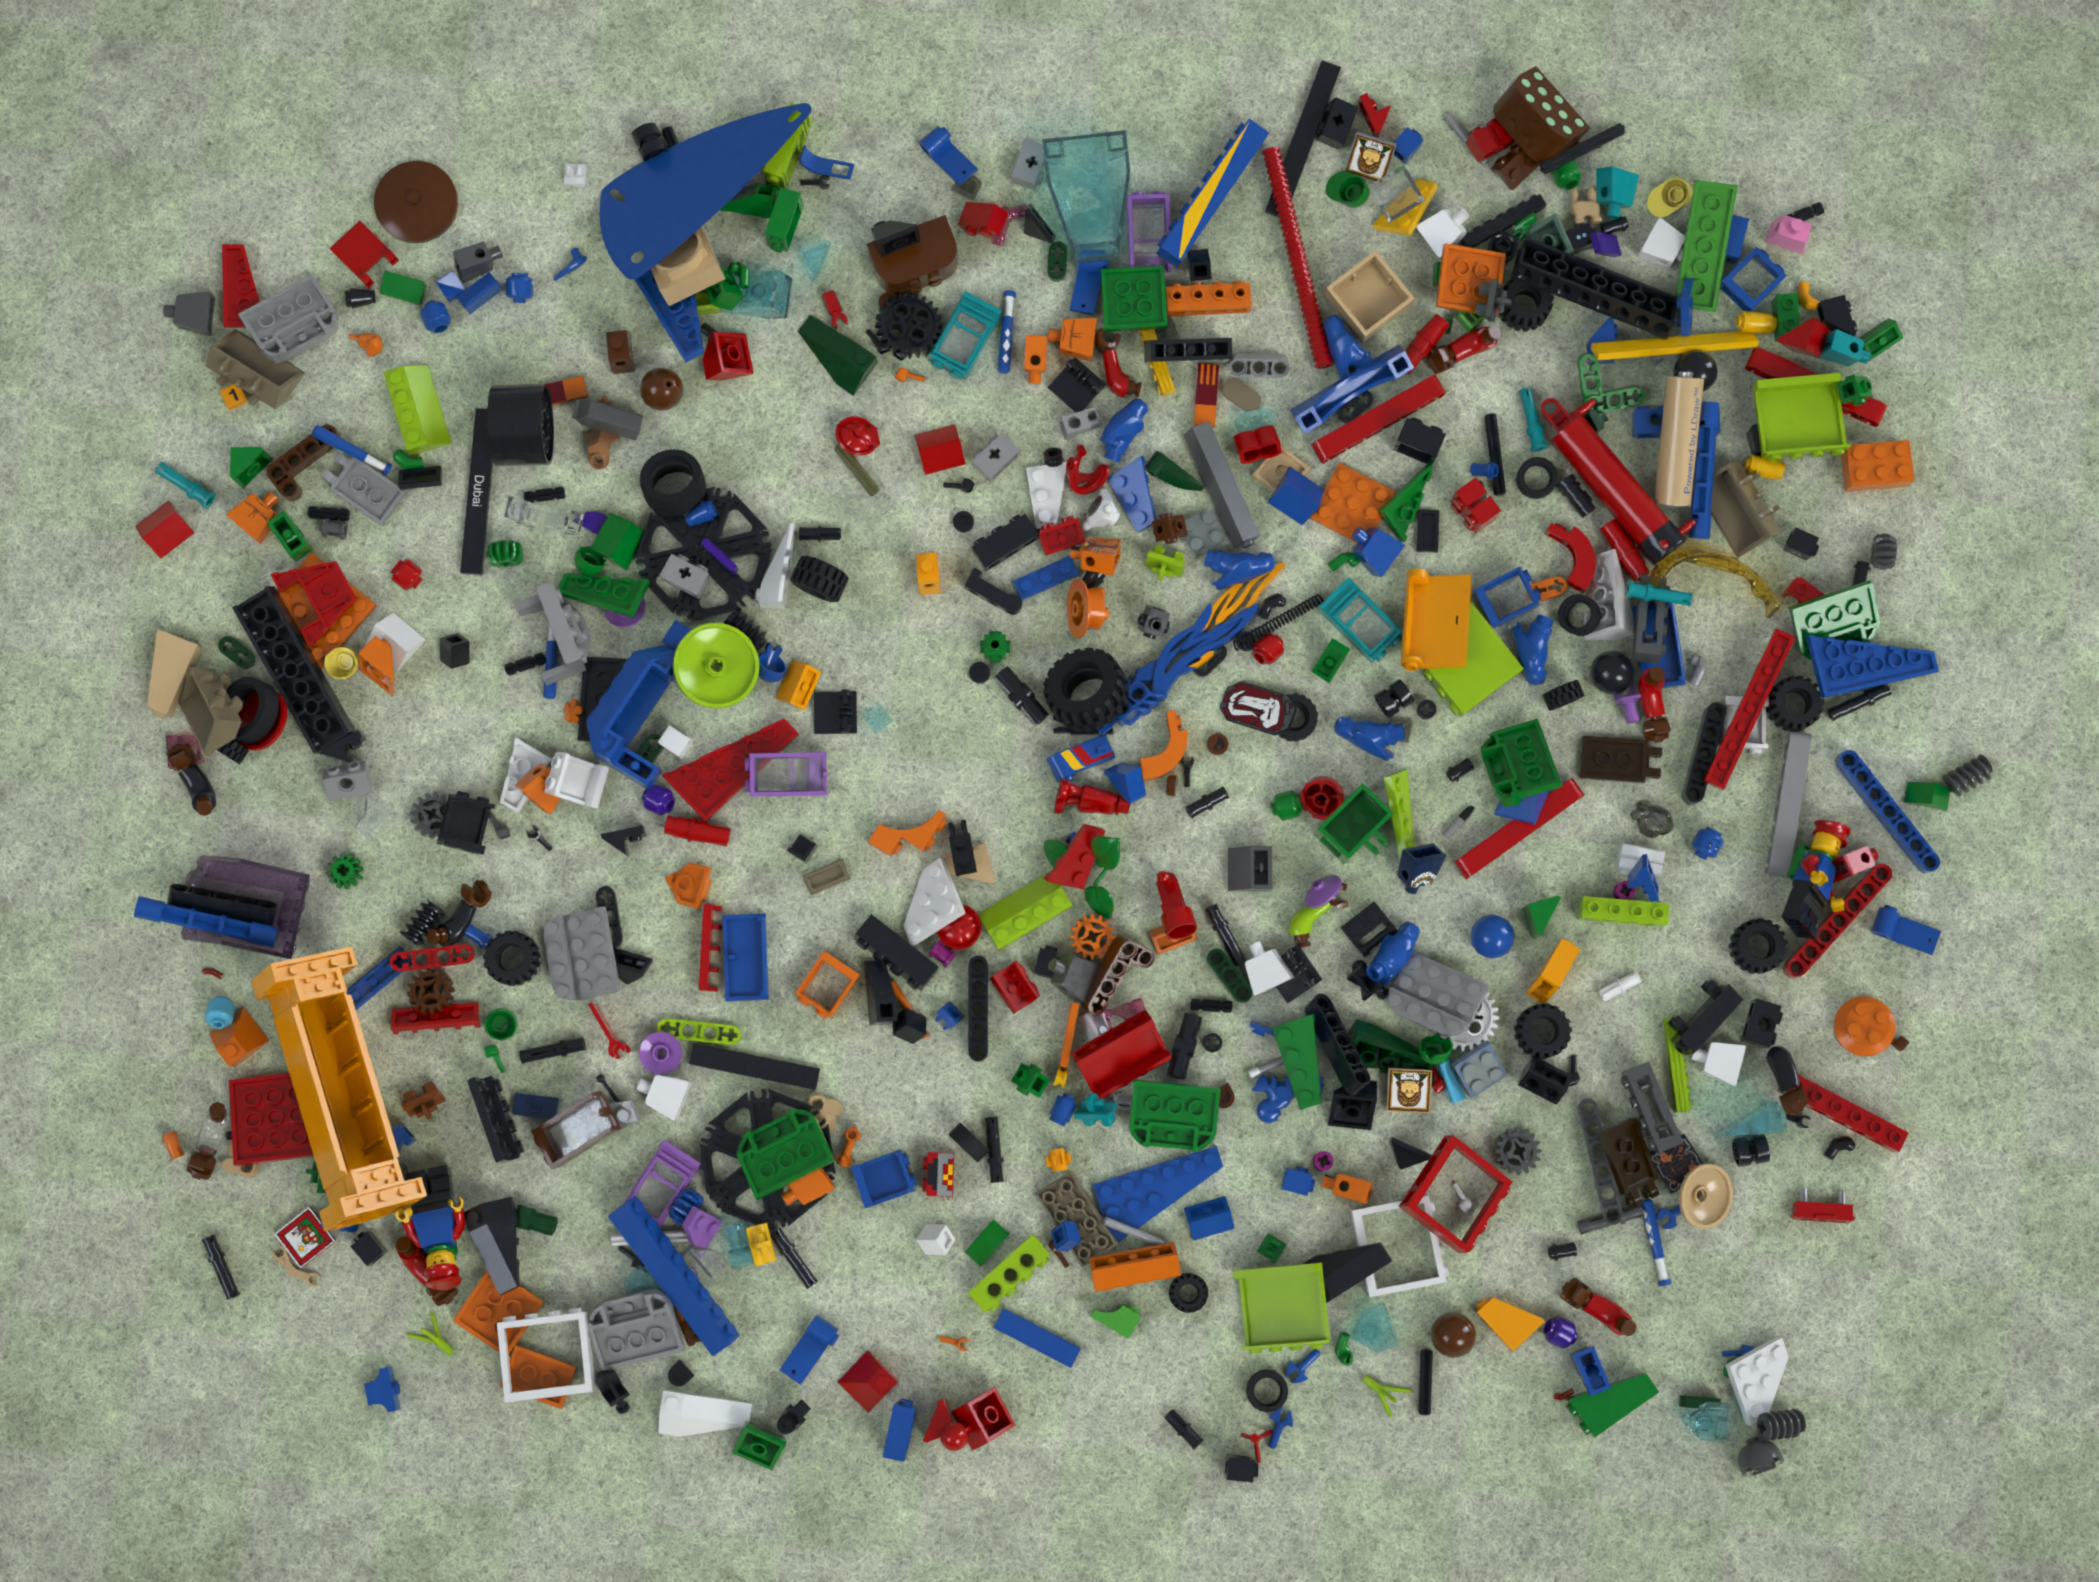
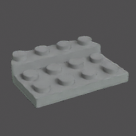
M313 275L238 313L239 318L259 347L262 355L274 364L287 361L330 338L338 331V318L335 309Z
M602 906L564 916L559 915L545 924L544 943L551 983L557 997L565 1000H584L621 991L606 907Z
M1414 952L1409 962L1400 971L1393 988L1390 987L1388 1003L1403 1019L1406 1018L1444 1037L1450 1038L1460 1035L1470 1028L1489 985Z
M647 1289L600 1302L592 1311L588 1322V1330L602 1371L685 1350L686 1347L673 1310L674 1304L662 1289Z

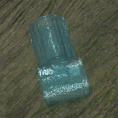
M740 1223L725 1227L732 1269L753 1265L744 1224Z

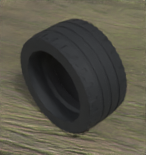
M678 449L658 452L651 456L642 467L640 473L641 490L647 504L654 512L667 517L683 516L697 507L704 499L706 493L705 477L700 464L690 453ZM684 472L692 476L691 482L680 492L661 494L654 491V486L658 480L667 474Z

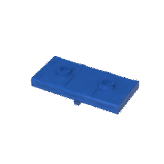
M1665 602V605L1669 606L1668 616L1664 618V624H1667L1666 637L1662 638V644H1666L1665 655L1660 657L1658 664L1638 662L1640 674L1642 675L1649 668L1660 667L1665 672V682L1662 688L1684 686L1686 684L1675 608L1673 603ZM1656 603L1648 604L1646 631L1642 643L1645 634L1652 635ZM1631 606L1635 631L1636 606Z
M766 913L723 915L725 1001L769 1000Z

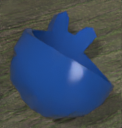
M768 642L765 646V652L758 656V676L763 681L774 683L780 681L785 676L787 667L779 657L782 652L781 645L776 646L772 650V645Z

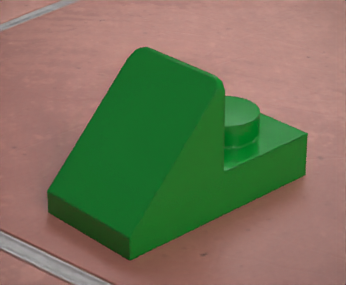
M1332 638L1313 668L1312 673L1330 683L1350 649Z

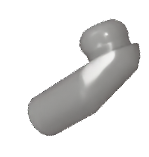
M1680 354L1650 356L1649 360L1653 366L1664 359H1669L1671 363L1675 364L1681 356Z
M1693 655L1690 659V664L1695 666V672L1689 683L1699 687L1706 674L1705 659L1702 656Z

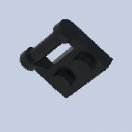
M1375 901L1340 927L1364 958L1370 954L1369 951L1382 942L1386 935H1394L1398 931ZM1383 923L1386 928L1363 945L1359 941L1379 924Z

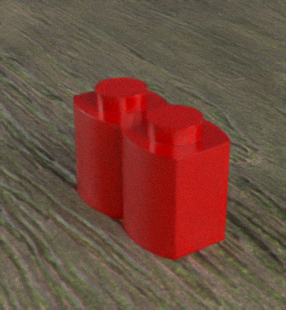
M1273 425L1262 426L1254 431H1243L1233 436L1234 446L1241 464L1254 463L1261 458H1272L1282 453L1280 440Z

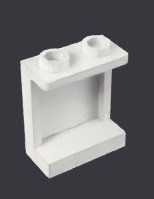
M1726 696L1722 699V704L1726 708L1722 740L1742 699L1740 696ZM1768 697L1743 750L1749 751V754H1762V751L1768 749V744H1766V708L1769 706Z
M556 752L551 761L552 767L549 776L545 781L544 793L585 807L598 809L609 767L570 756L568 753Z

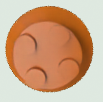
M1075 579L1071 583L1067 595L1068 626L1075 638H1082L1087 629L1099 630L1103 621L1107 620L1109 616L1108 608L1105 607L1104 588L1094 587L1087 589L1082 579Z
M1860 996L1848 1000L1839 1008L1834 1019V1032L1838 1042L1844 1049L1854 1055L1865 1057L1877 1055L1891 1044L1895 1035L1896 1025L1892 1012L1883 1002L1872 997Z

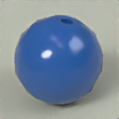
M1490 914L1479 918L1474 923L1470 939L1473 948L1478 954L1495 959L1504 956L1510 951L1514 944L1515 934L1512 925L1507 919Z

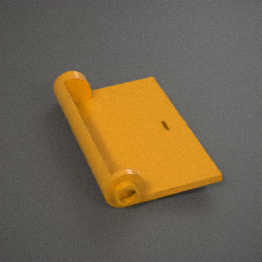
M1411 569L1407 572L1401 666L1406 670L1415 671L1417 669L1467 666L1471 574L1429 576L1428 572L1423 569Z

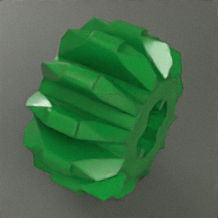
M497 541L487 546V558L491 566L506 568L518 566L523 562L522 545L517 541Z
M341 853L340 859L336 856L333 857L334 865L331 863L327 865L332 870L327 871L326 875L333 876L329 882L332 884L336 883V887L339 889L344 885V888L348 890L350 889V883L353 886L358 885L355 880L356 878L363 879V876L359 875L358 872L364 871V867L358 866L361 860H354L353 854H349L347 857L345 853ZM343 867L349 869V873L346 872V876L341 874V870H344Z

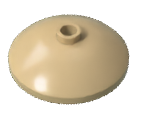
M1708 1163L1694 1167L1684 1178L1679 1192V1206L1684 1219L1693 1227L1710 1229L1719 1225L1728 1215L1733 1201V1186L1726 1171L1717 1165Z

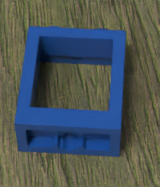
M1756 246L1721 281L1720 289L1743 311H1753L1787 275L1779 264H1775L1769 259L1766 251ZM1753 258L1775 278L1755 300L1732 280Z
M1518 567L1474 589L1494 629L1541 606L1539 600L1542 598L1537 588L1532 589L1529 583L1532 581V578L1527 569L1523 571L1521 567ZM1519 576L1532 603L1499 619L1486 592Z
M900 1399L899 1402L894 1403L883 1458L902 1462L906 1460L917 1406L913 1405V1401Z

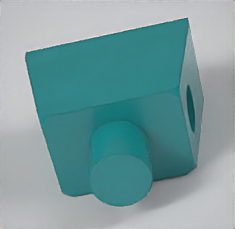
M1613 166L1596 169L1597 202L1608 206V218H1620V209L1633 205L1639 179L1638 174Z
M1836 329L1828 333L1821 356L1818 359L1849 367L1856 362L1867 364L1871 353L1863 350V340Z

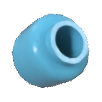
M217 996L211 999L206 1007V1022L216 1029L230 1026L234 1019V1003L225 996Z

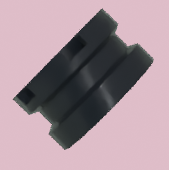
M1501 231L1492 236L1487 250L1506 253L1505 263L1512 261L1517 253L1518 240L1510 232ZM1505 245V251H1502V248H1500L1499 246Z

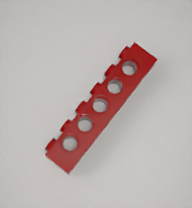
M1798 1075L1799 1087L1803 1086L1809 1101L1805 1107L1893 1153L1900 1152L1909 1132Z

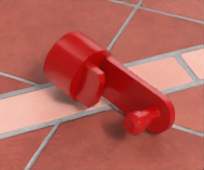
M1160 871L1157 874L1156 884L1162 901L1161 908L1163 914L1161 915V921L1166 937L1171 940L1186 938L1197 930L1192 909L1185 904L1176 876L1166 871Z

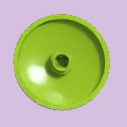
M708 623L694 628L680 641L673 657V674L679 689L690 701L709 709H723L741 702L752 691L759 675V658L751 640L739 629L723 623Z

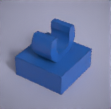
M950 1001L938 1010V1016L935 1018V1021L938 1022L942 1019L946 1023L943 1030H947L958 1024L965 1016Z

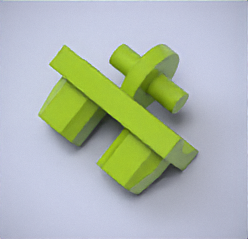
M1155 545L1152 551L1148 552L1145 567L1151 568L1152 572L1159 574V581H1162L1163 576L1172 578V575L1181 578L1185 565L1184 553L1174 551L1172 557L1164 555V547Z

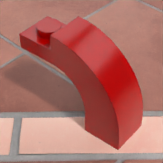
M1551 523L1545 535L1567 547L1573 557V569L1566 583L1569 587L1584 594L1593 579L1596 568L1593 547L1584 533L1575 526L1569 533L1564 526L1558 523L1555 525Z

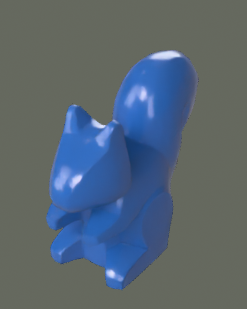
M1263 1074L1258 1078L1255 1087L1252 1088L1254 1092L1266 1091L1267 1099L1261 1101L1256 1108L1257 1116L1265 1123L1277 1121L1278 1117L1281 1116L1280 1110L1286 1108L1292 1099L1295 1098L1289 1076H1286L1284 1081L1278 1082L1276 1076L1272 1075V1081L1270 1082L1268 1076Z

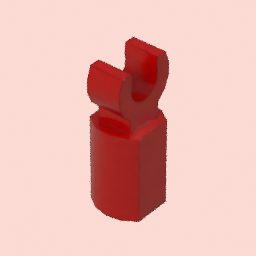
M831 290L823 293L822 299L830 316H833V327L835 329L838 328L836 323L838 319L844 320L845 325H847L848 319L845 314L841 313L843 309L835 291Z

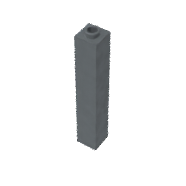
M1210 422L1191 427L1183 436L1233 547L1242 546L1245 549L1254 545V540L1260 536V533Z

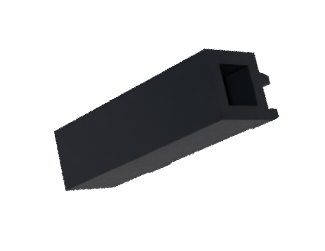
M1712 979L1709 982L1705 981L1701 988L1710 997L1686 1024L1680 1016L1676 1018L1673 1016L1667 1022L1671 1028L1677 1031L1671 1041L1675 1044L1674 1047L1679 1053L1683 1055L1694 1054L1744 1000L1730 984L1722 985L1718 988V985Z

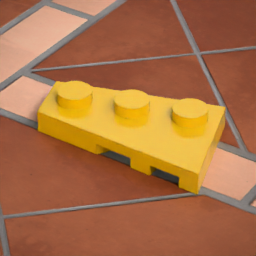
M1417 179L1373 223L1374 228L1380 231L1411 236L1438 188L1436 182Z

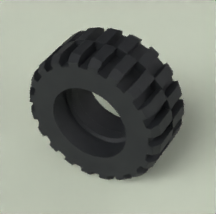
M1079 648L1071 654L1069 652L1064 654V658L1058 659L1054 663V668L1049 669L1047 673L1049 678H1045L1044 697L1056 719L1068 729L1073 728L1077 732H1082L1083 729L1086 732H1092L1095 728L1100 730L1104 728L1105 724L1114 722V718L1116 716L1119 717L1123 712L1122 706H1126L1129 695L1127 678L1112 655L1105 653L1101 649L1094 651L1093 648H1085V650ZM1090 679L1102 680L1099 690L1090 698L1081 701L1070 700L1075 688L1084 681Z

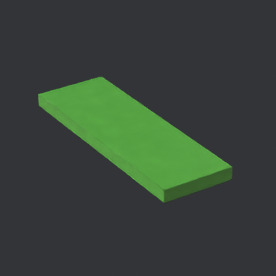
M1702 180L1694 181L1675 296H1681L1685 278H1694L1692 288L1693 309L1716 312L1738 185Z

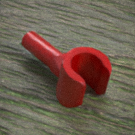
M1433 1066L1431 1070L1436 1081L1431 1084V1087L1438 1094L1444 1090L1445 1083L1439 1077L1435 1066Z

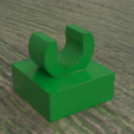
M1268 1233L1257 1249V1252L1276 1263L1286 1244Z

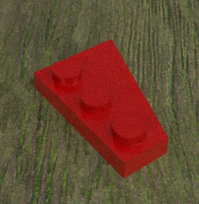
M1083 824L1068 844V850L1062 857L1059 856L1055 862L1056 866L1050 873L1048 872L1045 875L1044 879L1047 882L1084 889L1096 858L1092 851V840L1097 836H1104L1105 830L1101 827Z

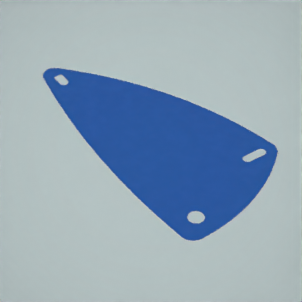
M801 103L777 108L710 129L672 146V148H668L666 152L665 150L662 151L660 155H656L654 158L647 159L646 162L638 164L604 187L601 192L599 211L601 233L608 254L620 272L631 280L641 277L693 235L725 206L778 152L809 116L812 110L811 105ZM796 110L801 113L794 121L788 122V118ZM617 189L625 196V199L622 202H618L610 195V191ZM638 251L644 252L642 261L639 263L631 261L634 253Z

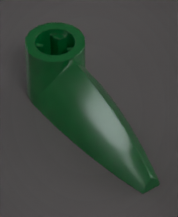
M1155 451L1144 466L1149 474L1174 487L1193 491H1201L1204 488L1200 482L1159 451Z

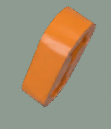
M1552 577L1531 584L1532 589L1536 587L1537 590L1545 589V592L1540 594L1542 599L1539 602L1563 595L1567 589V583L1562 577ZM1554 582L1562 585L1559 589L1560 592H1557L1556 589L1549 590L1548 588L1552 587ZM1527 592V597H1528V599L1532 602V600H1531V598H1530V596H1529V594H1528V592Z

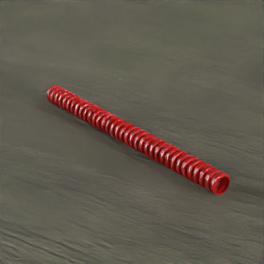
M1270 147L1265 149L1262 155L1265 156V167L1268 169L1267 174L1270 175L1268 177V180L1271 181L1270 187H1273L1271 192L1274 193L1273 199L1276 200L1274 204L1277 206L1276 211L1279 212L1277 216L1281 219L1279 224L1282 225L1280 227L1283 231L1282 236L1285 237L1284 243L1287 244L1285 248L1288 249L1287 255L1290 256L1288 258V261L1291 262L1290 268H1293L1291 273L1294 274L1293 280L1296 281L1294 285L1297 287L1296 292L1299 293L1297 297L1301 300L1299 305L1302 306L1301 312L1304 313L1302 317L1305 318L1304 324L1307 325L1305 327L1306 331H1308L1307 337H1310L1308 342L1311 343L1310 349L1313 350L1311 354L1315 357L1313 358V361L1316 362L1314 366L1317 369H1323L1333 364V361L1330 360L1332 356L1329 354V348L1327 347L1328 341H1326L1327 337L1324 335L1325 329L1322 328L1324 323L1321 322L1322 317L1319 316L1321 311L1318 310L1319 304L1316 303L1318 299L1315 297L1316 292L1313 291L1315 287L1311 284L1313 279L1310 278V267L1307 266L1308 260L1305 259L1307 255L1304 253L1305 248L1302 247L1304 243L1301 241L1302 235L1299 234L1301 232L1298 228L1299 223L1296 222L1298 219L1295 216L1296 210H1293L1295 206L1291 203L1293 198L1290 197L1291 191H1288L1290 186L1287 185L1288 179L1285 178L1287 174L1284 172L1285 167L1282 166L1284 162L1281 160L1282 154L1279 153L1281 150L1280 147Z

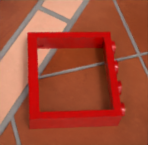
M1446 1135L1398 1207L1457 1253H1468L1475 1247V1240L1478 1235L1482 1234L1487 1228L1489 1218L1498 1211V1204L1501 1199L1508 1195L1509 1187L1513 1181L1457 1137ZM1454 1149L1498 1183L1462 1240L1418 1207L1421 1199Z

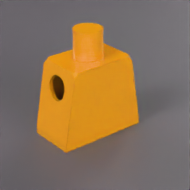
M916 554L920 595L941 593L938 554Z

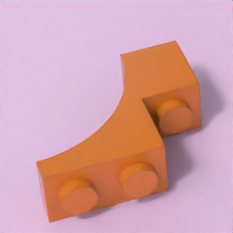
M938 810L929 821L919 827L908 830L891 829L879 824L868 843L889 857L893 853L895 855L898 854L903 846L900 843L901 840L906 841L924 853L926 849L930 850L934 845L936 839L933 837L936 832H942L947 824L945 820L946 814Z

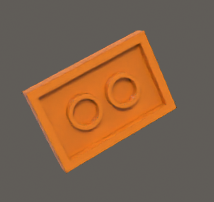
M515 1345L509 1360L512 1392L571 1385L578 1367ZM567 1395L534 1400L563 1409Z

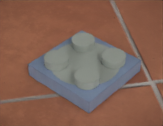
M1488 1040L1451 1063L1471 1099L1507 1076Z

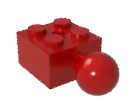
M993 1387L951 1411L956 1422L948 1423L942 1428L940 1441L950 1451L961 1450L968 1442L973 1451L1007 1432L1016 1424L996 1387Z

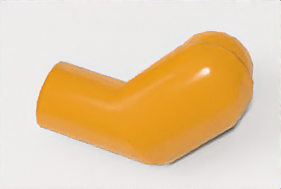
M1800 282L1798 303L1806 310H1815L1818 307V300L1813 299L1809 295L1810 283Z

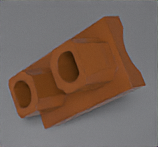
M428 1082L422 1086L424 1094L419 1097L414 1090L403 1094L404 1103L401 1104L403 1110L410 1117L416 1115L417 1118L425 1115L427 1120L433 1119L431 1112L438 1109V1104L446 1101L444 1095L433 1082Z

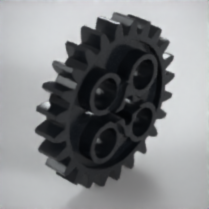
M900 292L898 299L892 295L890 298L891 303L885 300L884 307L879 308L880 314L876 315L878 322L875 323V328L879 329L876 336H882L880 344L886 342V350L891 347L893 348V355L898 351L900 352V358L905 353L908 354L909 359H911L914 353L917 358H920L921 351L927 355L928 348L932 350L935 346L934 343L936 344L943 331L940 329L943 328V323L939 322L942 319V315H936L938 307L931 308L933 301L925 302L926 296L918 299V293L911 297L910 292H907L906 297H903ZM914 309L915 313L908 341L905 342L904 336L910 311ZM897 311H904L906 315L900 316L897 314ZM924 316L927 320L920 321L917 317ZM892 330H899L902 334L895 335ZM919 335L922 339L915 340L912 336Z

